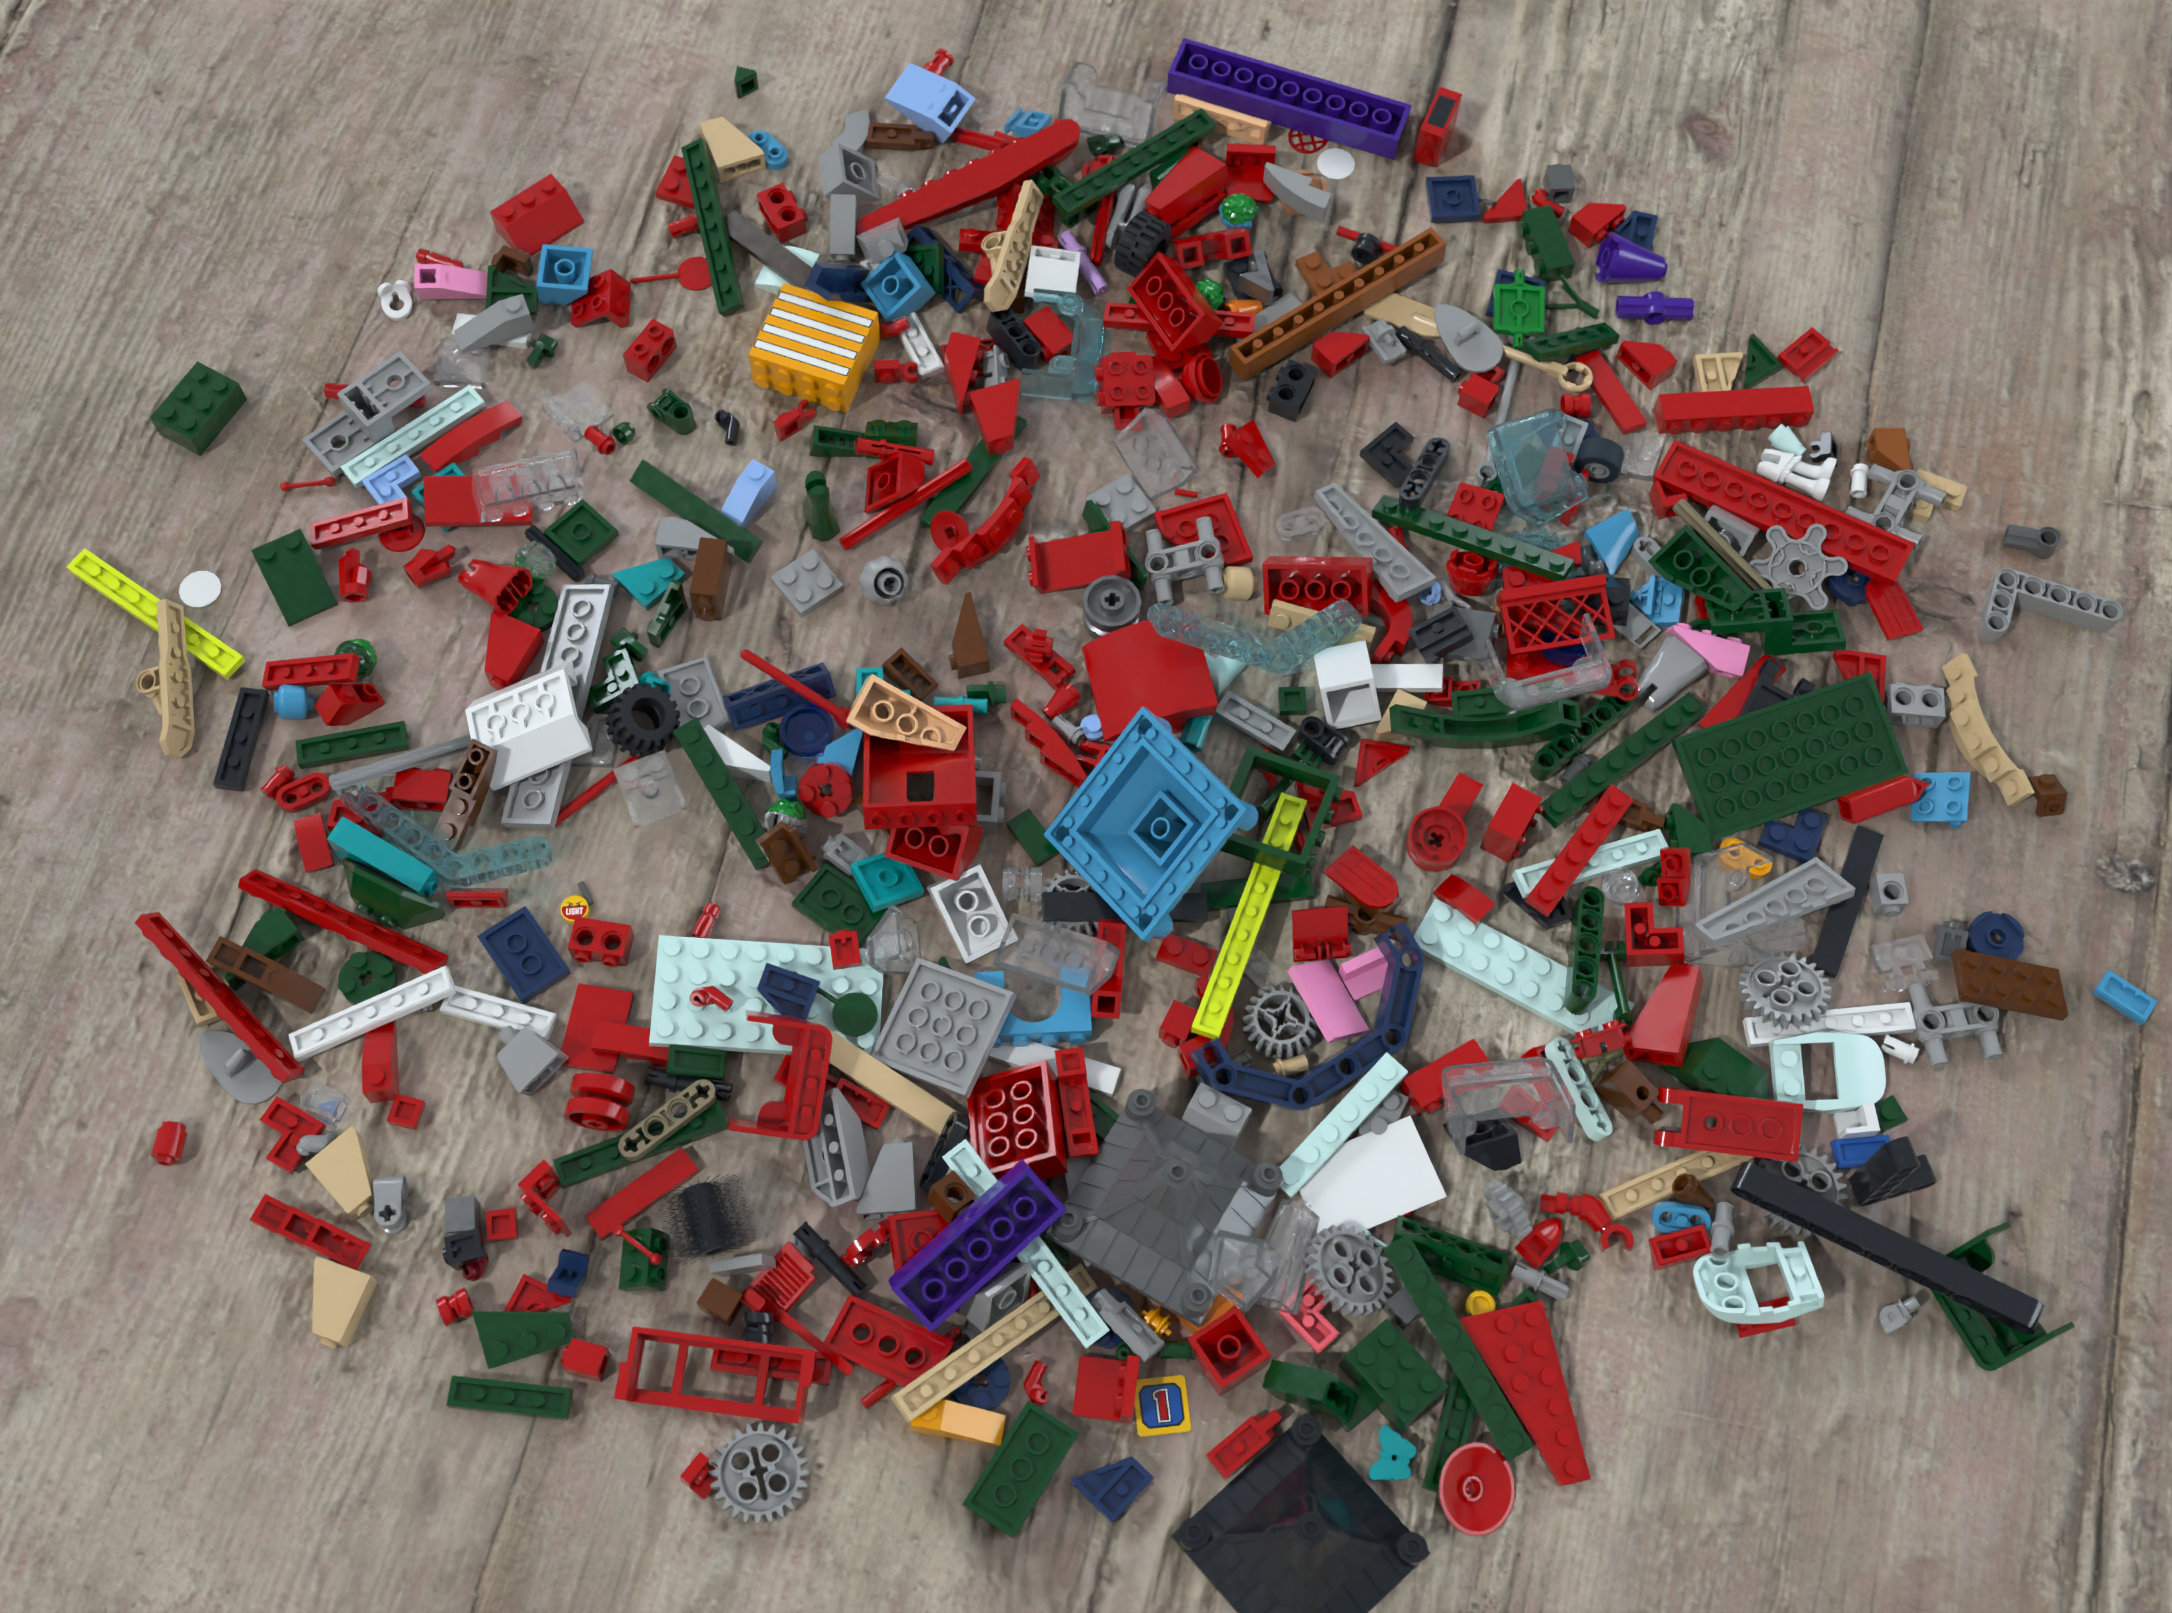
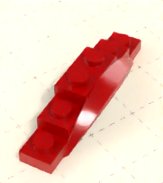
M1023 457L1009 473L1012 480L1004 499L988 520L952 548L945 547L930 564L940 583L948 585L961 569H971L973 566L989 560L1003 550L1013 539L1025 517L1023 515L1025 505L1033 497L1029 490L1041 477L1031 458Z

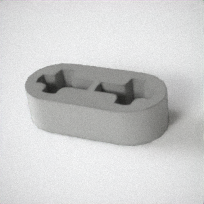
M1642 536L1637 538L1631 550L1633 558L1649 576L1662 577L1648 562L1661 547L1650 537ZM1640 547L1643 549L1647 547L1649 551H1640L1639 549Z

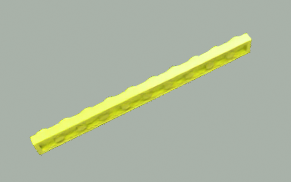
M1281 792L1262 843L1289 852L1306 809L1307 800ZM1254 863L1193 1022L1191 1032L1211 1039L1220 1038L1282 871Z

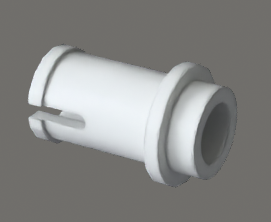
M1856 464L1850 470L1852 477L1850 495L1854 498H1864L1867 496V482L1870 470L1869 466L1865 464Z
M1886 1034L1880 1050L1904 1060V1064H1907V1062L1913 1064L1919 1048L1914 1047V1043L1909 1045Z

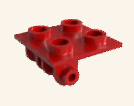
M1460 482L1446 516L1492 531L1506 495Z
M1347 906L1292 910L1293 962L1349 958V955H1351V945L1348 944Z

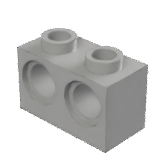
M1906 683L1890 684L1885 691L1883 705L1891 725L1938 728L1946 717L1944 688H1936L1932 685L1911 686Z

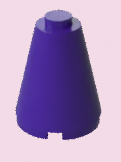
M1610 232L1608 234L1610 238L1603 239L1595 265L1600 266L1599 273L1595 272V278L1598 282H1658L1661 278L1665 277L1668 265L1665 263L1664 257L1616 233Z

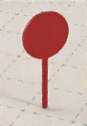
M705 257L686 259L680 264L677 273L630 279L631 283L678 278L683 287L693 291L704 290L712 285Z

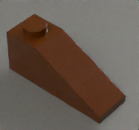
M971 592L965 593L952 642V654L948 655L951 670L957 671L958 679L990 672L989 658Z

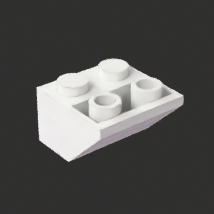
M1032 245L1025 296L1036 300L1049 299L1059 303H1074L1081 252Z

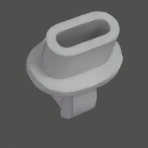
M1914 1295L1904 1302L1899 1298L1897 1299L1898 1303L1888 1305L1881 1310L1879 1318L1887 1335L1906 1325L1913 1317L1911 1313L1922 1307Z

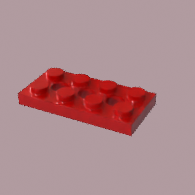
M849 1294L824 1340L826 1345L846 1361L901 1387H906L950 1356L955 1348L953 1341ZM866 1327L870 1329V1335L867 1339L859 1341L854 1338L855 1332L859 1328ZM887 1339H892L896 1341V1348L889 1353L881 1351V1344ZM918 1351L922 1353L923 1358L920 1363L916 1365L907 1363V1356L911 1352Z

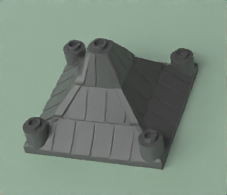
M1137 1089L1129 1094L1125 1108L1098 1149L1099 1155L1093 1157L1064 1204L1067 1210L1051 1224L1045 1237L1199 1328L1283 1184V1173L1275 1163L1263 1162L1257 1165L1195 1128L1188 1126L1183 1121L1156 1106V1099L1150 1091Z

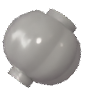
M884 555L866 562L859 576V585L862 587L866 599L883 606L890 605L892 602L901 599L909 582L904 565L900 561Z

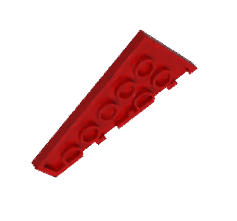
M1543 1301L1459 1318L1513 1412L1521 1421L1528 1437H1531L1539 1450V1455L1559 1487L1590 1480L1589 1469Z

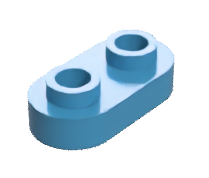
M758 130L748 136L752 142L763 150L767 168L781 170L787 166V150L769 133Z
M1664 1201L1656 1204L1651 1211V1219L1655 1228L1663 1233H1672L1704 1224L1708 1232L1711 1227V1218L1707 1210L1699 1205ZM1670 1212V1216L1667 1218H1662L1661 1214ZM1692 1216H1699V1219L1697 1221H1690V1218Z

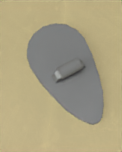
M1439 304L1436 307L1435 322L1437 330L1446 349L1458 366L1468 372L1485 373L1494 369L1500 363L1503 355V344L1488 326L1455 306Z
M207 1030L199 1036L200 1050L204 1061L222 1087L235 1100L243 1104L258 1105L267 1102L278 1093L283 1083L272 1076L271 1070L261 1060L257 1059L247 1044L235 1034L219 1030Z

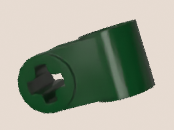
M664 388L661 391L662 395L647 405L648 411L656 420L663 422L676 433L687 435L695 429L696 423L691 406L668 388Z

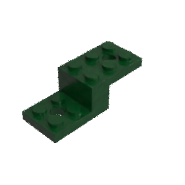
M1785 588L1752 590L1755 595L1737 611L1738 613H1732V611L1704 598L1711 635L1758 631L1764 656L1846 650V638L1838 610L1791 612Z

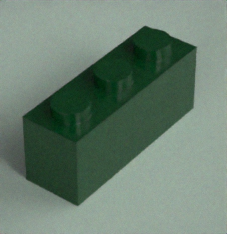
M1551 205L1523 210L1517 228L1519 235L1523 236L1526 242L1527 254L1533 259L1536 275H1539L1541 280L1546 281V283L1560 281V275H1564L1566 279L1571 278L1575 261Z

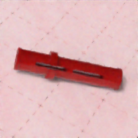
M861 437L857 438L855 454L877 456L879 460H884V458H888L903 450L929 466H932L934 460V449L930 450L888 443L885 439L875 441Z

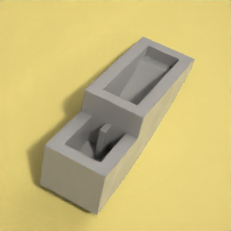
M1267 162L1263 182L1268 188L1295 211L1323 223L1330 208L1332 194L1311 187L1312 178Z

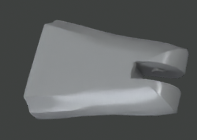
M1668 635L1638 678L1639 692L1635 699L1639 701L1651 688L1654 689L1655 692L1651 694L1644 704L1647 709L1653 712L1685 686L1708 671L1705 659L1676 636Z

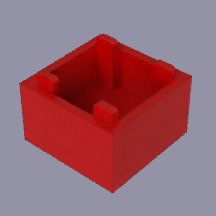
M1512 783L1488 825L1480 848L1507 863L1510 862L1512 857L1517 859L1520 854L1516 850L1519 845L1523 846L1526 840L1524 835L1529 826L1534 828L1538 822L1533 819L1535 814H1541L1543 807L1540 806L1542 798Z

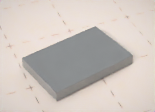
M707 655L656 672L659 679L668 682L671 686L669 693L671 697L669 699L671 702L675 700L678 705L675 710L680 711V718L678 719L680 727L696 717L703 728L708 724L717 731L733 727Z

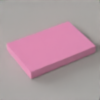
M1330 960L1295 965L1287 971L1328 1043L1361 1036L1370 1030Z

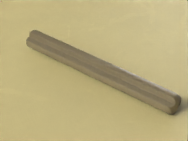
M1685 499L1679 500L1673 506V511L1751 590L1772 589Z

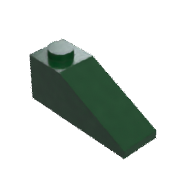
M277 906L273 910L266 911L260 920L254 924L242 947L245 946L273 961H277L304 941L305 938L283 910ZM226 973L224 977L234 991L247 983L229 973Z

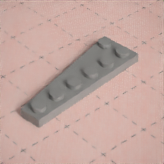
M1335 482L1315 491L1314 500L1358 556L1373 557V575L1387 591L1389 597L1396 603L1435 584L1437 577Z
M1815 857L1695 923L1692 932L1708 946L1715 948L1832 904L1840 903L1853 897L1856 888Z

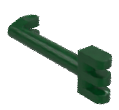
M1302 742L1290 758L1317 768L1324 758L1319 755L1314 762L1310 760L1315 751L1310 749L1304 755L1302 752L1306 749L1307 745ZM1283 777L1269 795L1255 806L1258 813L1263 814L1261 817L1263 820L1266 821L1273 812V805L1279 800L1281 792L1285 793L1294 780Z
M1601 941L1599 961H1607L1617 1003V1008L1613 1013V1021L1618 1019L1620 1024L1621 1020H1624L1626 1024H1632L1633 1018L1628 1005L1619 961H1625L1627 954L1624 941H1617V949H1614L1613 941H1606V950L1603 949Z

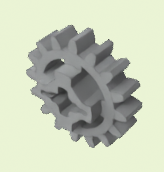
M1494 1179L1486 1184L1482 1190L1485 1193L1484 1197L1487 1200L1485 1204L1488 1207L1489 1216L1493 1222L1497 1223L1503 1232H1508L1509 1235L1512 1234L1514 1239L1518 1238V1240H1521L1532 1231L1531 1222L1527 1218L1529 1214L1522 1197L1518 1196L1511 1187H1507L1506 1184L1503 1185L1500 1180Z

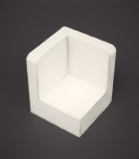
M1874 1103L1862 1104L1856 1111L1839 1112L1833 1115L1838 1139L1875 1136L1880 1131Z

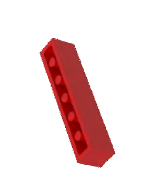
M1809 386L1659 394L1654 406L1658 433L1674 435L1681 432L1702 433L1704 431L1716 430L1725 432L1734 429L1752 430L1754 428L1776 429L1780 424H1783L1785 427L1799 428L1808 425L1814 413Z

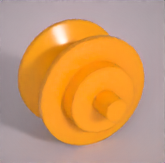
M1158 1307L1156 1310L1151 1309L1149 1312L1143 1310L1141 1313L1144 1317L1143 1321L1160 1338L1164 1333L1167 1336L1171 1335L1172 1331L1168 1329L1171 1325L1169 1322L1171 1315L1161 1316V1307Z

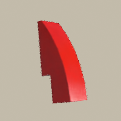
M1156 355L1152 356L1156 399L1154 404L1159 405L1166 419L1189 411L1191 399L1177 377Z

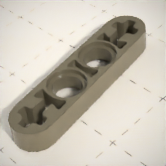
M705 1079L694 1082L625 1133L618 1143L622 1156L629 1161L641 1159L709 1108L717 1097L714 1085ZM702 1088L704 1091L710 1089L707 1092L709 1097L707 1099L699 1097L694 1101L697 1107L693 1109L686 1098L690 1096L693 1101L699 1096L698 1089ZM678 1104L685 1105L688 1108L687 1114L683 1118L673 1117L672 1109ZM653 1122H661L664 1125L663 1132L658 1136H652L648 1133V1128ZM643 1131L646 1139L650 1142L645 1144L644 1140L637 1144L638 1150L636 1152L632 1150L626 1152L628 1149L627 1143L629 1141L637 1143L642 1139L639 1133Z

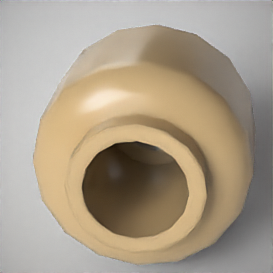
M1228 566L1221 572L1224 592L1221 594L1225 599L1246 601L1257 590V577L1253 576L1250 568Z

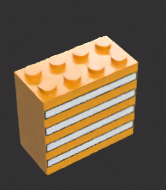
M783 283L748 354L753 383L761 388L780 391L786 396L807 399L811 404L817 403L827 406L830 410L847 413L881 342L878 312L843 301H827L815 292Z

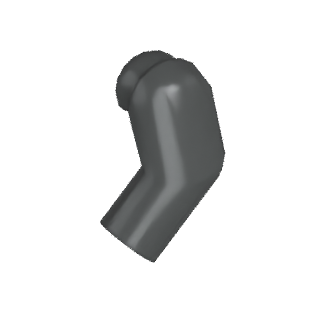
M1589 545L1580 547L1582 570L1590 576L1603 574L1604 562L1602 560L1594 561L1593 548Z

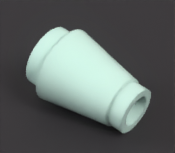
M1780 424L1767 438L1771 442V446L1781 452L1795 453L1794 456H1801L1806 450L1789 426L1785 427L1783 424Z

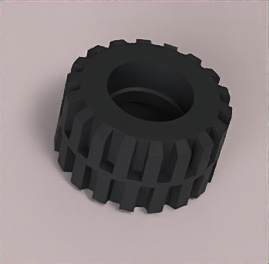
M1144 211L1137 213L1127 224L1119 239L1114 257L1115 268L1136 278L1158 251L1163 254L1166 253L1171 237L1170 224Z
M640 683L634 684L632 688L627 687L620 693L609 708L605 724L609 725L606 731L608 736L613 735L612 743L614 745L618 743L621 746L619 750L623 753L628 750L630 751L629 756L633 757L637 754H640L641 758H646L649 754L654 756L659 751H662L675 736L673 731L680 727V721H678L680 711L675 710L678 706L676 701L671 702L669 699L671 695L668 692L662 693L661 687L651 688L649 683H645L643 687ZM631 711H641L647 714L652 719L655 730H645L639 727L634 722Z

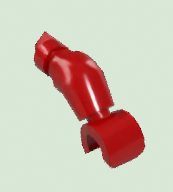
M1557 1192L1556 1196L1541 1194L1539 1210L1565 1214V1211L1570 1212V1216H1576L1578 1220L1584 1221L1595 1233L1599 1231L1601 1233L1599 1238L1601 1252L1609 1247V1235L1620 1236L1623 1240V1248L1627 1251L1632 1249L1634 1238L1631 1231L1626 1226L1620 1224L1612 1225L1610 1222L1613 1219L1602 1201L1597 1197L1582 1193L1581 1196L1572 1195V1198L1567 1197V1193Z

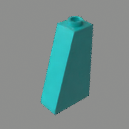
M343 816L327 838L340 861L347 857L427 898L432 896L438 888L439 878L434 869Z

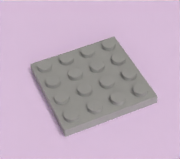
M917 957L870 1056L895 1071L969 1099L1017 996L1009 990Z

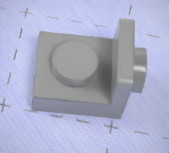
M840 833L834 837L829 836L820 847L823 852L819 859L822 861L828 859L850 876L852 875L850 864L863 860L867 852L843 833Z

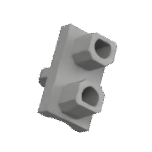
M1383 317L1371 325L1361 327V333L1370 336L1369 346L1373 348L1384 367L1395 363L1398 358L1406 355V349L1396 337L1394 327L1388 325Z

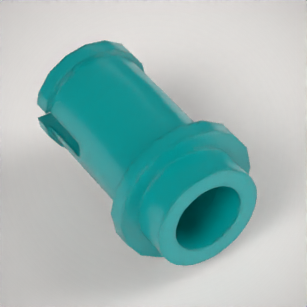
M647 672L639 677L642 686L645 683H649L651 688L659 686L662 690L670 693V684L659 679L655 673Z

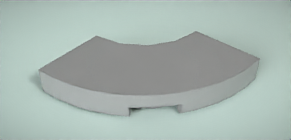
M867 109L844 116V132L839 138L831 141V147L839 142L859 153L863 150L870 123Z

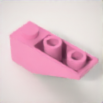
M415 264L414 289L420 299H486L488 272L443 264Z
M1676 623V625L1666 629L1668 635L1676 636L1705 659L1709 673L1733 680L1743 677L1750 649L1749 645L1742 644L1743 640L1735 637L1720 638L1717 637V634L1711 635L1710 630H1702L1701 632L1691 630L1692 626L1684 623Z

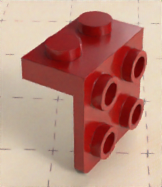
M1227 143L1225 164L1227 165L1230 185L1224 188V193L1227 197L1232 194L1243 193L1253 198L1255 203L1272 202L1273 192L1263 182L1266 163L1274 165L1276 146Z
M1013 182L997 197L996 206L998 210L995 221L997 231H1007L1008 226L1011 224L1022 189L1021 185ZM1045 195L1032 235H1049L1054 237L1055 206L1052 200Z
M612 269L590 277L588 293L572 301L571 325L577 328L605 316L620 328L628 326L631 283Z
M1150 355L1102 356L1097 366H1094V380L1099 382V391H1096V405L1101 407V414H1111L1115 407L1152 406L1155 403L1153 361Z

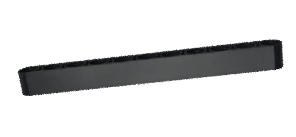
M1749 1162L1740 1163L1730 1187V1191L1734 1195L2018 1332L2034 1334L2044 1308L2043 1303L1755 1164Z

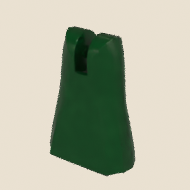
M811 471L805 479L806 497L803 503L804 514L812 538L821 542L829 541L840 532V528L830 501V492L825 476L820 471Z

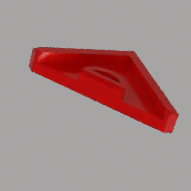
M1517 179L1496 201V206H1492L1484 214L1483 224L1520 221L1522 211L1527 210L1521 179Z
M1361 738L1354 787H1359L1408 755L1410 746Z
M523 1274L504 1311L547 1312L571 1303L574 1298L562 1297L557 1293L547 1291V1284Z

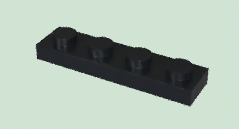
M240 687L213 782L216 789L243 792L270 696L267 690Z

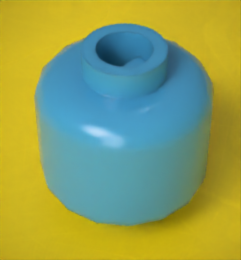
M284 684L279 687L278 691H274V713H278L281 719L303 720L307 717L308 710L313 711L314 696L313 694H308L305 686Z

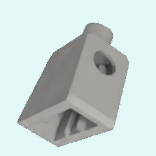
M899 217L856 235L865 259L872 264L884 261L895 250L900 253L905 252L909 242Z
M507 1026L498 1035V1038L506 1046L497 1054V1059L516 1090L527 1096H532L569 1058L540 1034L528 1028H523L517 1033L512 1026Z

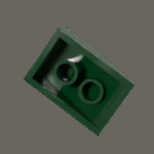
M301 528L251 550L289 627L338 605Z

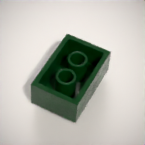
M197 361L151 415L150 419L159 435L201 456L247 401V398L238 382Z
M1387 1318L1345 1354L1338 1365L1353 1383L1357 1384L1377 1406L1376 1408L1399 1434L1441 1397L1449 1387Z

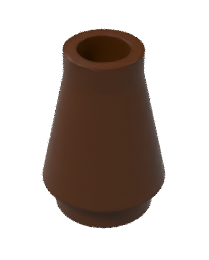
M1684 1173L1673 1181L1672 1191L1676 1199L1688 1204L1702 1206L1707 1211L1713 1206L1714 1198L1708 1194L1694 1175Z

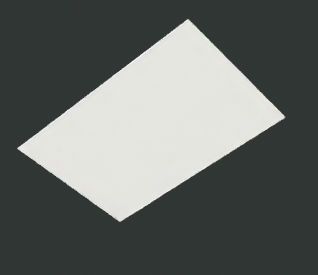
M1411 1116L1388 1124L1387 1130L1381 1135L1374 1134L1371 1131L1343 1143L1299 1190L1317 1234L1333 1224L1336 1227L1345 1224L1346 1229L1355 1226L1357 1234L1362 1230H1367L1394 1219L1398 1215L1401 1216L1447 1197Z

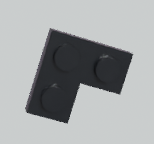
M1394 422L1360 450L1359 456L1394 488H1397L1405 481L1413 467L1399 454L1413 443L1414 437L1400 424Z

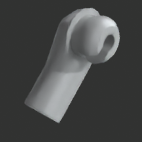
M329 1131L323 1135H305L296 1146L297 1152L302 1156H308L311 1152L319 1153L335 1140L338 1134L335 1131Z

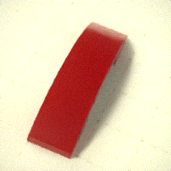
M1083 1047L1055 1050L1069 1158L1099 1155Z

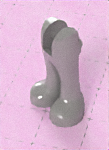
M1129 183L1115 190L1114 198L1117 201V205L1106 232V247L1113 249L1116 240L1120 239L1130 220L1140 211H1146L1144 200L1152 191L1140 187L1136 196V187ZM1136 197L1128 222L1124 223L1126 213Z

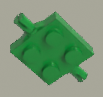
M1520 269L1514 270V283L1494 285L1493 332L1495 334L1514 336L1513 349L1521 351L1524 349L1525 336L1543 337L1545 287L1531 286L1524 283L1525 270L1521 269L1520 271Z

